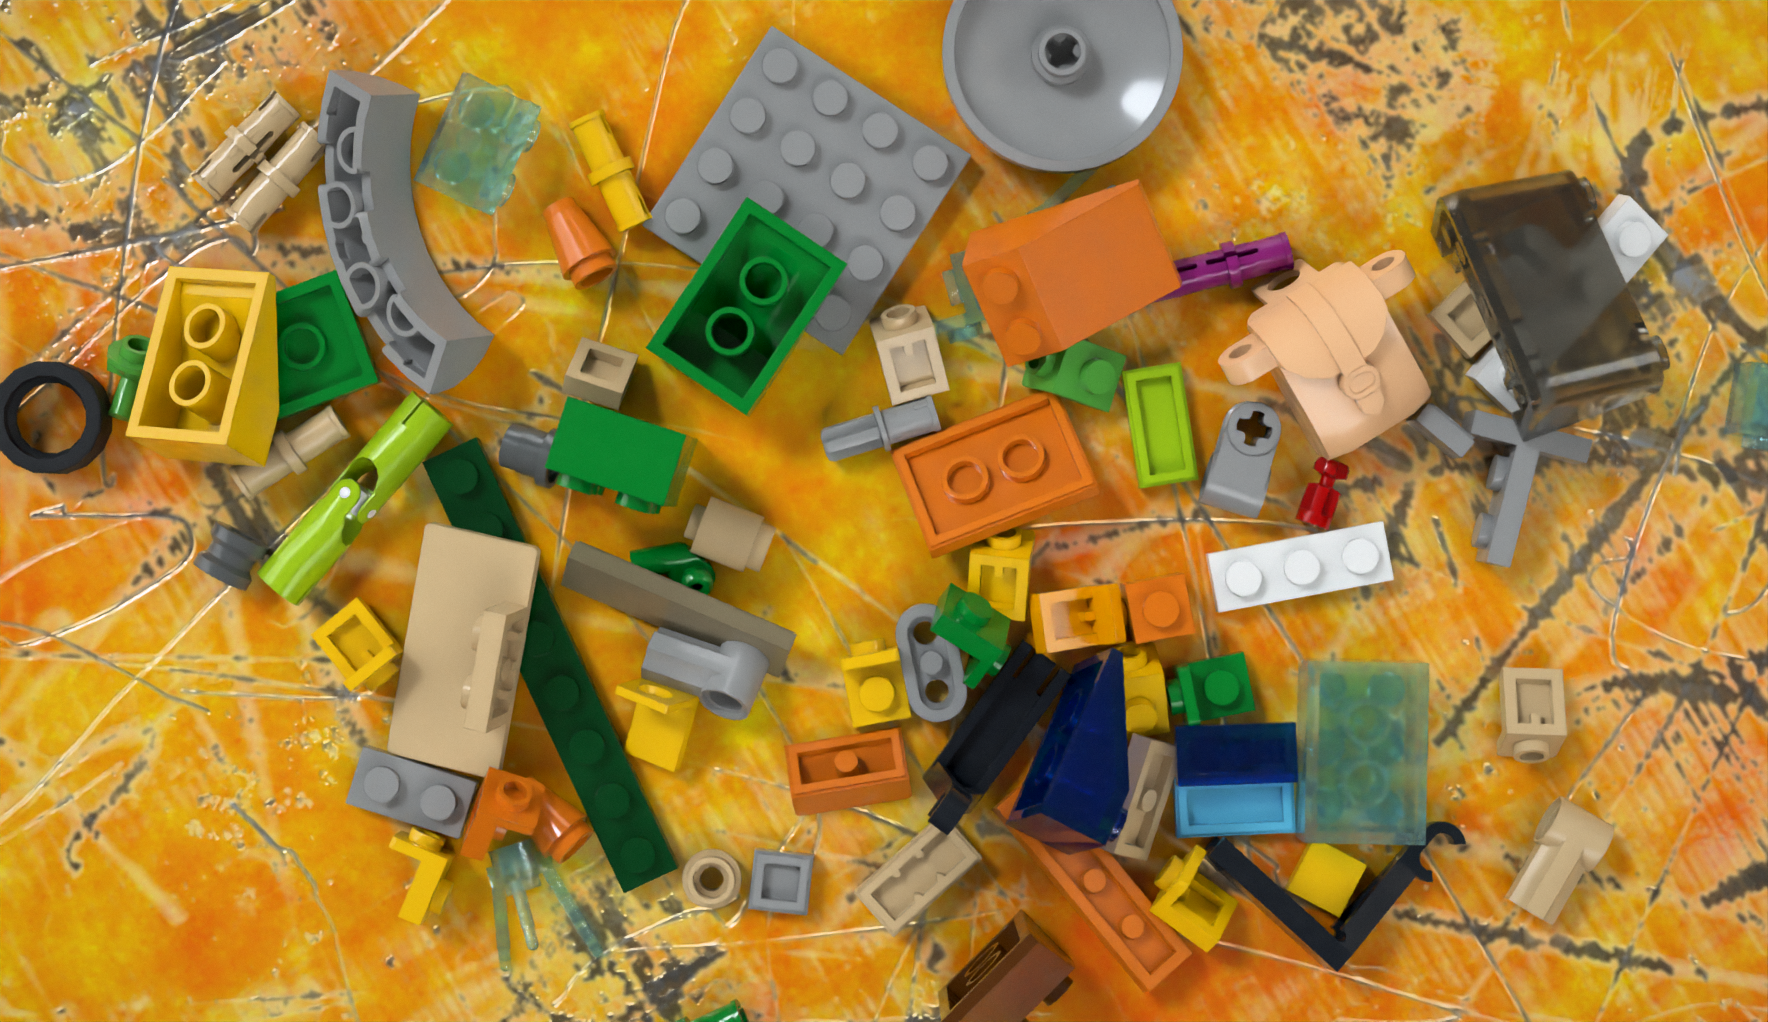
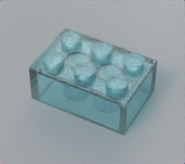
M1298 658L1295 836L1304 843L1426 845L1429 663L1419 660Z

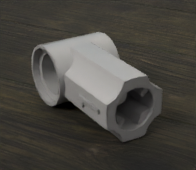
M659 627L658 631H654L647 646L646 655L641 667V678L698 696L706 709L720 717L730 720H743L749 715L770 664L764 653L747 643L726 641L719 647Z

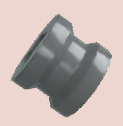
M216 520L211 529L213 540L208 549L197 554L193 564L212 577L232 587L246 591L252 581L250 575L251 568L256 561L264 559L269 547L251 535Z

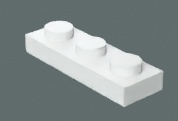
M1383 521L1205 554L1215 608L1218 613L1394 580Z

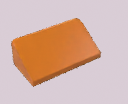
M901 726L784 746L791 799L795 815L797 816L902 800L912 796Z

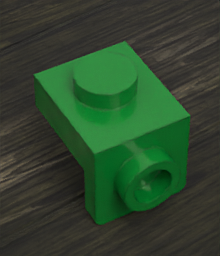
M950 583L938 599L930 631L970 654L962 683L974 689L986 673L994 677L1006 662L1011 651V646L1006 643L1011 619L992 608L990 603L982 596L973 592H966Z

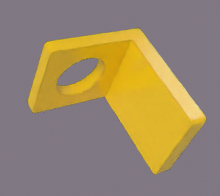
M644 678L617 684L616 695L637 703L624 748L625 753L671 772L679 770L697 710L699 697Z

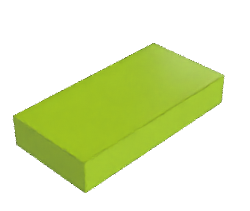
M1181 362L1122 371L1121 380L1138 489L1198 480L1199 476Z

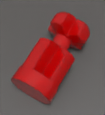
M1319 457L1316 459L1313 469L1321 474L1319 483H1307L1295 519L1329 531L1341 497V493L1333 489L1335 480H1347L1350 471L1349 467L1342 462Z

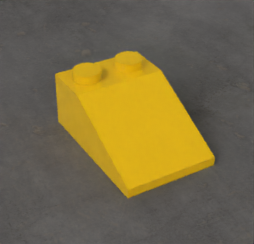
M169 266L125 436L169 459L265 467L279 414L276 277L269 272Z

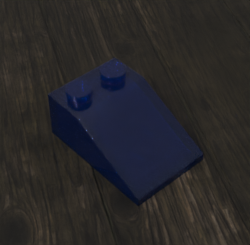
M1110 648L1074 665L1071 672L1072 676L1067 681L1006 822V825L1067 855L1106 846L1108 841H1115L1122 831L1128 815V810L1123 808L1130 790L1123 653L1114 648Z

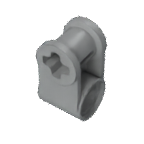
M1244 401L1228 410L1223 419L1215 450L1212 452L1206 467L1198 503L1253 519L1258 517L1267 493L1271 476V465L1281 435L1279 416L1270 406L1262 402ZM1253 411L1259 413L1258 423L1266 426V433L1264 437H1253L1250 445H1246L1244 443L1245 433L1236 430L1239 419H1250Z

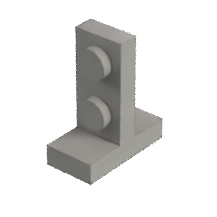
M1479 410L1466 411L1461 427L1470 433L1474 439L1505 446L1503 456L1496 454L1488 471L1486 488L1493 490L1488 514L1481 512L1473 529L1471 545L1478 548L1475 561L1510 568L1539 455L1571 464L1587 463L1593 440Z

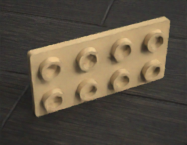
M432 522L425 526L387 744L389 753L485 777L489 766L502 770L541 554L538 546L437 522Z

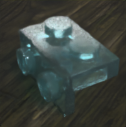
M463 72L413 180L474 210L492 215L497 206L502 207L507 202L513 191L516 176L512 172L521 152H528L538 137L541 123L537 120V117L541 111V106L531 101L520 99L470 73Z

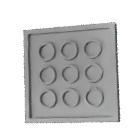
M771 26L651 211L652 218L646 220L642 226L696 262L702 264L745 198H750L848 264L806 330V333L843 356L970 160L971 154Z

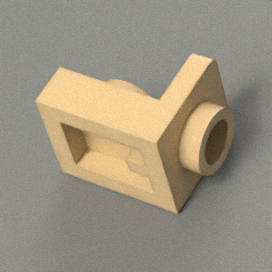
M897 305L885 310L881 317L869 321L892 406L950 390L935 329L926 306Z
M1503 667L1499 675L1502 732L1496 742L1497 755L1514 756V759L1521 763H1540L1555 757L1567 737L1563 669Z

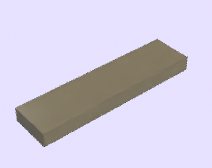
M576 541L568 556L561 582L562 586L658 627H663L719 647L726 641L747 643L760 650L768 658L770 666L767 673L778 678L780 677L797 634H794L795 632L584 542Z

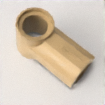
M1562 796L1556 798L1542 816L1534 834L1536 845L1505 898L1553 925L1584 871L1590 872L1606 853L1614 835V827Z

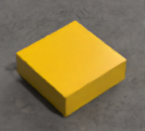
M1311 836L1284 888L1340 918L1367 865L1324 841Z

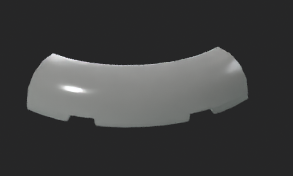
M329 70L322 98L317 140L319 144H325L326 184L319 185L318 195L331 257L340 282L355 313L360 317H367L379 337L386 344L382 348V352L408 379L429 395L440 393L455 387L471 374L485 356L494 334L479 324L451 294L438 274L420 232L414 208L410 174L411 136L420 94L401 84L379 76L358 71Z

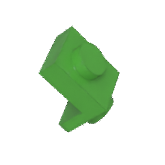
M1082 340L1063 351L1025 362L1026 370L1022 385L1034 390L1057 395L1096 410L1109 412L1127 356Z

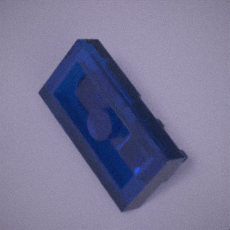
M1296 722L1200 724L1190 727L1187 725H1174L1176 785L1178 787L1298 782Z

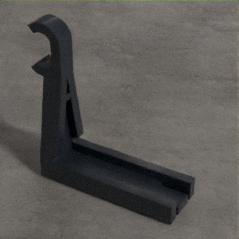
M1023 639L922 776L937 799L927 814L930 817L928 822L947 836L964 814H970L1072 676L1060 667L1041 695L1037 694V690L1056 666V663L1044 654H1036L1035 651L1015 678L1013 674L1033 648L1032 645Z
M1432 821L1424 824L1393 860L1350 904L1340 918L1338 917L1330 926L1334 931V935H1331L1226 838L1223 837L1220 840L1217 836H1214L1203 849L1207 851L1204 859L1217 872H1220L1320 965L1326 969L1338 972L1414 878L1420 881L1433 882L1432 871L1426 870L1419 860L1420 853L1430 841L1440 833L1447 838L1449 844H1466L1462 832L1451 823Z

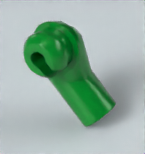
M674 542L630 551L631 563L659 575L665 574L671 580L706 595L710 594L713 589L715 572L710 562L702 556L691 553V547L686 543Z

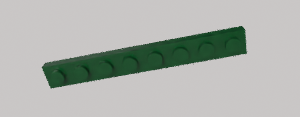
M478 437L422 462L452 526L529 544ZM538 566L520 673L623 893H626L677 869L679 864L633 765L624 751V746L545 577Z

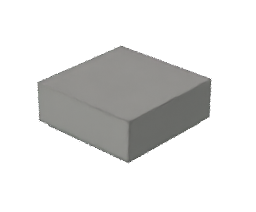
M1433 403L1423 404L1406 420L1410 426L1451 459L1462 458L1475 443L1474 437Z
M755 847L748 909L807 915L814 854Z

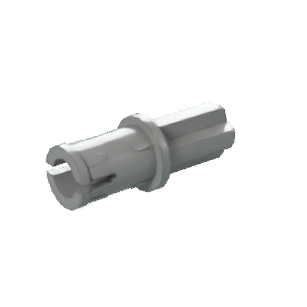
M930 395L881 411L878 405L872 407L873 413L823 428L821 430V440L826 456L830 461L835 462L883 446L886 452L890 451V444L932 431H940L941 426Z

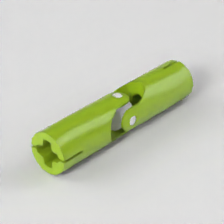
M412 390L334 482L329 494L319 500L257 571L260 578L281 597L299 606L350 547L360 533L364 523L371 520L451 429L453 423L431 403ZM377 469L378 479L374 492L364 488L357 482L364 474Z

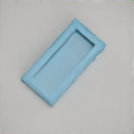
M1291 771L1174 777L1175 836L1177 838L1296 833L1294 780Z

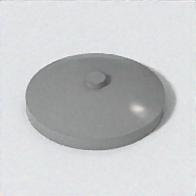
M954 0L946 20L942 44V65L946 88L958 116L967 129L980 143L1002 159L1025 169L1048 174H1072L1095 170L1113 163L1137 148L1153 132L1166 114L1179 84L1183 61L1182 32L1172 0Z

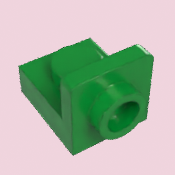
M1243 651L1172 665L1174 679L1165 681L1172 716L1182 714L1183 723L1188 727L1200 725L1201 721L1256 710Z

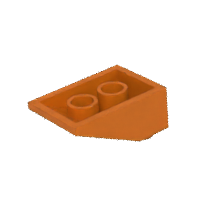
M1139 179L971 232L962 263L963 271L1007 367L1063 351L1177 290L1182 285V280Z

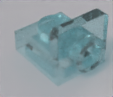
M965 251L949 255L952 269L941 272L951 306L963 304L965 313L932 323L936 337L947 334L950 344L984 335L982 324L987 323L962 268Z

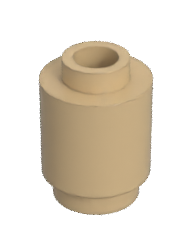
M711 497L707 507L696 503L683 537L693 540L691 553L744 572L745 567L760 572L776 527L763 523L764 516Z

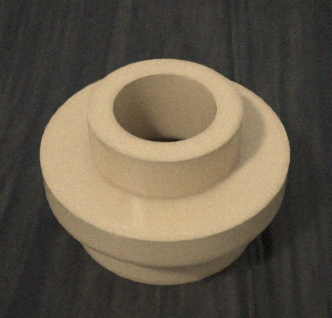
M705 849L694 854L686 863L682 874V885L687 897L696 905L707 909H717L729 904L738 894L742 882V874L737 861L730 854L719 849ZM713 867L720 870L724 879L722 885L714 889L706 887L701 880V873L705 869Z

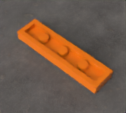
M1041 769L1033 772L992 808V811L1142 992H1151L1193 953L1170 925L1149 911L1152 903L1110 852L1095 847L1098 840L1096 835Z

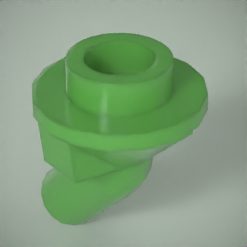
M129 335L121 340L114 341L108 347L107 371L121 376L108 411V415L129 422L150 342L148 337Z

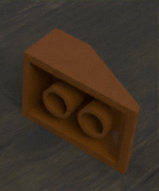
M1021 909L938 992L941 1022H1030L1026 1016L1042 1001L1047 1006L1052 1005L1071 986L1073 980L1068 975L1075 969L1073 962Z

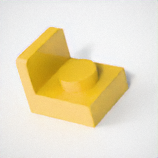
M1014 527L973 543L970 550L967 592H973L982 596L990 603L992 608L1015 621L1025 622L1035 532Z
M884 638L849 644L851 655L842 656L839 660L853 728L911 717L898 646L886 648Z

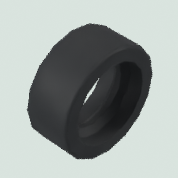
M36 361L15 369L0 384V451L14 465L33 473L68 474L88 466L104 450L112 432V417L108 415L111 404L105 388L89 372L68 363ZM45 383H60L71 388L81 398L86 410V426L80 439L71 448L59 453H44L32 448L23 439L17 425L18 408L23 397L33 388Z

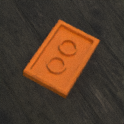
M1043 391L890 450L932 559L1100 494L1097 481L1061 397Z

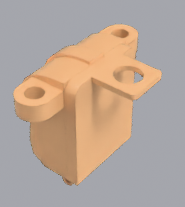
M1402 250L1385 252L1360 267L1351 261L1347 263L1336 262L1320 272L1302 259L1295 260L1294 269L1275 272L1251 288L1254 296L1265 306L1250 315L1247 321V329L1250 335L1227 348L1219 357L1218 363L1231 385L1249 383L1270 371L1309 444L1312 445L1319 456L1322 455L1327 460L1359 448L1414 414L1431 396L1432 392L1389 314L1388 307L1384 301L1404 289L1415 278V272L1405 252ZM1294 276H1299L1290 285L1272 291L1280 282Z

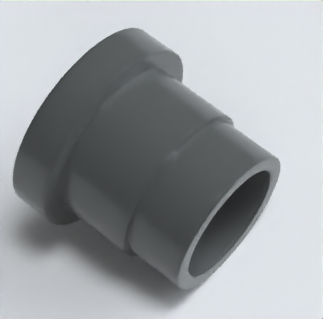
M517 424L510 425L500 446L499 465L534 478L535 484L547 489L552 488L557 481L559 472L544 467L557 429L553 428L548 433L532 427L527 428Z

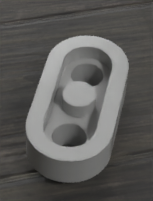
M920 603L911 606L900 616L895 631L896 641L899 648L907 696L912 709L925 720L943 722L955 717L962 710L967 698V686L962 683L964 671L957 646L937 634L935 639L928 644H921L914 638L913 631L915 626L923 621L932 623L937 606L930 603ZM933 680H942L948 686V695L940 702L931 701L925 694L927 684Z

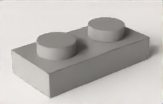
M365 745L363 746L345 803L459 839L463 835L480 780Z

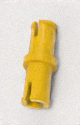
M601 109L589 113L568 125L570 130H573L592 171L587 177L592 187L599 186L617 225L616 229L620 234L643 224L646 220L651 219L652 215L630 170L635 168L630 156H623L606 120V114Z

